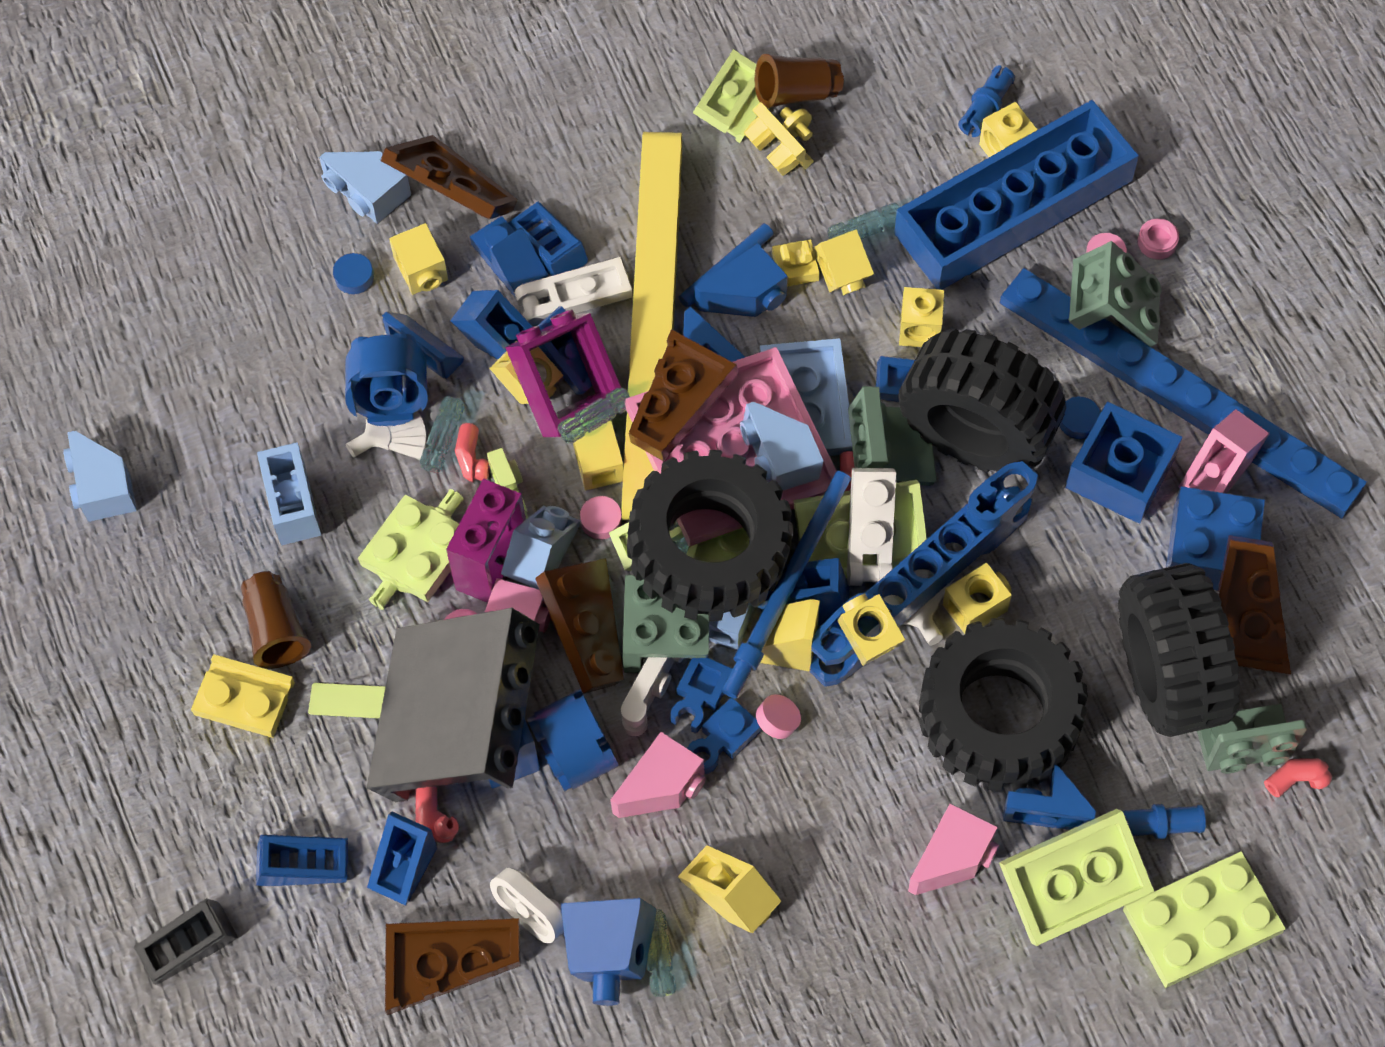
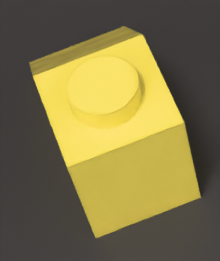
M809 599L785 605L761 651L764 657L760 663L810 671L814 654L811 651L814 635L818 630L820 600Z
M707 845L678 876L688 888L728 922L750 933H753L759 926L763 925L769 919L771 912L781 902L754 866Z

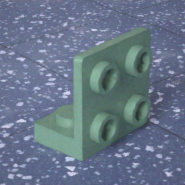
M1110 241L1073 259L1069 322L1080 330L1112 315L1151 347L1158 343L1159 307L1162 292L1160 282L1153 274L1148 273L1129 253H1125L1114 242Z
M863 386L848 408L854 467L893 468L896 471V483L917 480L920 485H933L936 481L932 444H927L920 438L918 431L911 429L907 423V418L903 417L900 407H886L884 403H881L879 387Z
M625 575L624 673H640L641 658H707L709 655V616L698 614L697 620L684 618L685 611L677 607L671 613L661 607L662 598L659 595L655 599H651L643 591L644 579L639 581L635 579L634 575Z
M1276 704L1237 711L1238 713L1229 723L1199 730L1197 734L1207 771L1221 769L1222 773L1229 774L1241 771L1249 764L1263 762L1264 766L1270 767L1287 762L1295 752L1307 727L1305 720L1286 723L1282 705Z

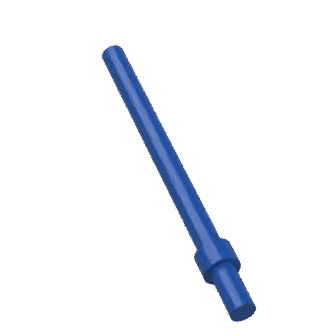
M836 471L747 643H741L733 658L736 664L721 690L727 696L737 699L751 670H757L764 657L761 651L851 481V477L848 474Z

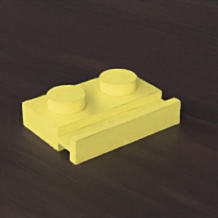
M213 654L211 658L212 664L209 671L205 673L191 710L193 714L274 738L288 702V694L295 684L293 677Z

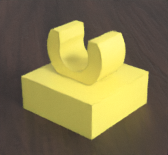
M811 239L772 246L774 262L788 276L787 286L819 281V269Z

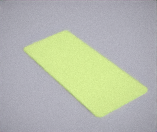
M313 683L308 713L310 715L380 718L385 686Z

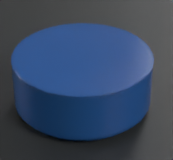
M358 253L346 254L340 257L334 264V280L342 292L360 294L372 285L374 280L372 264L364 255Z
M1078 396L1068 399L1066 401L1065 416L1060 424L1061 430L1067 436L1074 439L1087 438L1100 415L1099 407L1094 401L1086 397Z

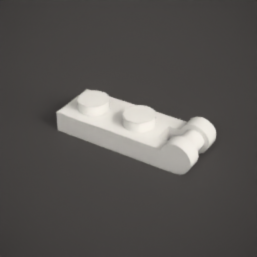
M621 257L525 283L517 287L514 292L518 304L524 307L525 311L522 315L533 327L538 326L559 306H563L566 311L573 309L576 314L632 298V288ZM549 296L550 302L539 305L538 300L540 298Z
M852 468L847 560L848 586H862L863 582L877 583L892 570L896 471L893 468ZM863 554H877L876 565H863Z
M648 657L621 706L622 725L625 733L630 736H640L647 730V711L655 696L662 698L671 680V675L668 672L674 661L680 663L684 658Z

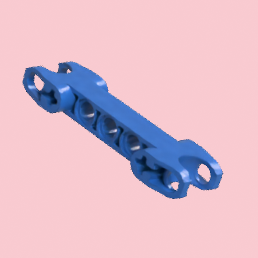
M1023 461L1010 463L1002 467L972 492L968 504L865 593L868 599L880 594L899 628L980 555L989 554L994 551L1027 519L1032 502L1030 497L1035 490L1038 475ZM1018 474L1027 480L1028 486L1021 491L1018 486L1004 487L1003 482L1007 476ZM1022 506V511L1019 514L1015 515ZM953 542L958 543L964 549L954 552L948 550L944 545ZM918 569H927L934 574V576L930 578H921L914 573V571ZM859 593V594H857V595L851 597L847 602L851 601L852 599H854V598H856V597H858V596H860V595H862V594H864V593ZM889 595H896L902 598L904 602L900 605H891L885 602L884 598ZM843 605L816 631L812 642L811 651L815 654L812 658L810 673L824 687L840 684L863 667L838 623L839 617L845 613ZM863 616L858 619V629L864 636L875 637L879 635L880 625L875 618ZM831 634L827 641L821 645L823 637ZM822 660L825 665H832L844 661V667L837 674H827L822 671L819 663Z

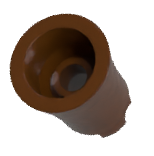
M763 54L758 59L755 68V91L759 102L767 109L789 103L825 100L826 98L837 97L838 93L842 91L844 75L840 62L835 59L825 60L822 57L798 58Z
M271 571L255 573L249 579L243 581L241 584L242 603L248 620L253 662L255 665L265 669H275L296 663L304 658L311 649V643L299 623L287 588L282 584L280 575L273 574Z

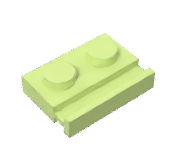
M733 49L693 113L723 133L728 132L735 136V140L740 143L745 136L744 131L757 117L753 109L760 102L755 91L756 63Z

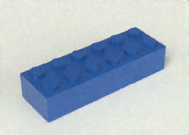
M1090 100L898 208L896 211L894 234L935 288L943 290L1132 182L1139 155L1096 103Z

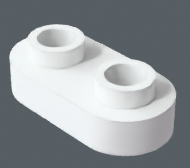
M506 868L491 880L490 888L496 901L511 916L519 918L520 924L537 939L544 943H552L564 933L561 905L554 899L547 898L538 890L527 874L520 870L516 871Z

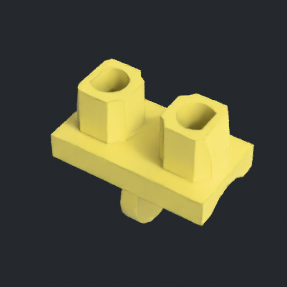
M761 102L753 109L757 118L744 131L746 137L759 151L767 146L775 137L781 144L766 158L782 176L794 169L799 163L806 170L814 161L795 137L800 136L804 141L812 137L813 133L808 129L812 120L811 114L806 109H799L793 113L789 107H785L780 112V116L785 120L782 125Z

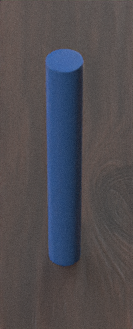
M763 223L678 296L681 304L686 308L692 306L695 303V286L757 243L762 246L774 235L770 226Z

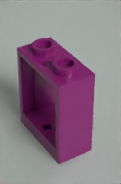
M573 309L550 318L552 325L540 330L539 326H535L516 335L518 341L505 347L543 437H561L625 405L626 398L591 314H575ZM571 332L595 394L555 413L530 351Z
M484 478L481 481L446 548L457 591L488 603L496 579L507 580L508 577L501 574L504 564H497L496 560L498 558H506L514 529L526 520L521 493Z

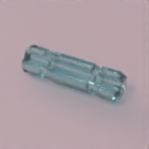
M891 203L881 207L882 211L880 212L875 209L848 219V224L844 225L843 222L834 224L828 228V238L832 239L857 229L860 239H864L883 232V227L885 226L888 229L894 228L896 211L900 207L897 203Z
M616 388L606 394V398L598 399L575 413V417H569L559 423L558 431L562 439L566 443H574L584 437L587 431L589 433L615 418L618 412L621 414L626 411L625 399L630 397L628 391L625 388Z
M447 396L442 400L439 408L441 413L435 418L426 442L428 447L423 450L420 458L423 470L432 473H439L442 470L446 460L444 455L448 454L458 428L456 423L461 420L464 412L463 402L460 399Z
M656 909L647 960V969L652 974L649 977L650 990L655 997H665L676 992L675 977L670 973L673 970L669 936L664 932L667 929L666 915L661 909Z

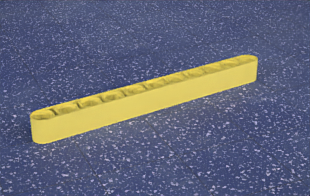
M643 132L628 398L649 391L655 377L654 369L658 360L662 359L667 348L666 340L670 330H674L682 133ZM628 412L626 416L622 520H629L633 499L637 490L643 488L644 479L654 471L646 452L630 442L628 433L632 426V421Z

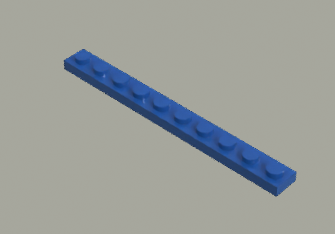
M1025 268L1020 271L1001 295V305L1208 435L1235 409L1269 433L1252 463L1342 519L1364 489L1367 483L1365 480L1104 318L1079 330L1069 322L1071 297Z

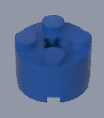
M400 333L395 336L378 335L358 337L352 341L351 349L345 359V401L348 410L357 417V413L367 417V423L375 426H396L413 420L415 412L420 408L422 411L425 409L428 402L427 360L424 352L416 344V340L412 335L407 333Z
M581 689L534 712L533 716L527 718L537 741L540 742L546 753L545 758L553 774L558 778L564 791L571 788L574 790L619 767L616 757L600 725L591 712Z

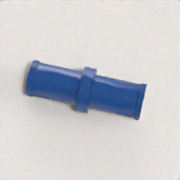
M995 66L983 87L975 90L971 98L972 104L958 122V126L964 134L969 136L971 130L975 127L972 137H978L981 134L983 119L1001 109L1002 98L1015 81V75L1009 68L1005 67L999 76L998 74L1002 70V66Z
M1153 804L1151 809L1123 811L1132 836L1153 835L1155 839H1165L1167 834L1203 833L1206 828L1205 812L1202 805L1165 808L1163 804Z

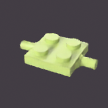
M449 489L438 507L426 506L404 495L358 557V560L362 567L377 574L383 581L369 598V601L374 606L384 610L386 604L396 591L411 593L426 602H429L451 571L446 548L459 525L458 522L451 518L454 511L464 500L458 492Z

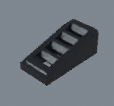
M206 898L135 945L134 948L153 984L158 985L236 940L238 936L220 903ZM206 919L208 920L214 931L212 935H210L206 925L203 922ZM191 927L200 941L197 945H194L187 931ZM175 936L185 952L180 956L170 940ZM159 945H161L169 960V963L165 966L162 965L154 950Z

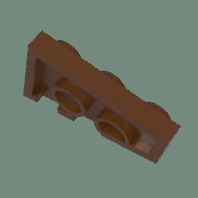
M434 135L386 147L380 160L489 220L512 213L518 201L517 198Z
M672 329L666 340L667 348L662 359L658 360L654 369L655 377L649 392L644 394L628 433L632 444L662 461L669 456L738 375L737 364Z
M1229 535L1218 595L1222 602L1223 612L1226 613L1228 619V628L1231 637H1233L1234 653L1238 666L1291 675L1273 543Z
M606 558L544 571L537 576L535 580L583 694L612 687L623 681L624 676Z
M519 918L386 924V1014H393L520 967Z

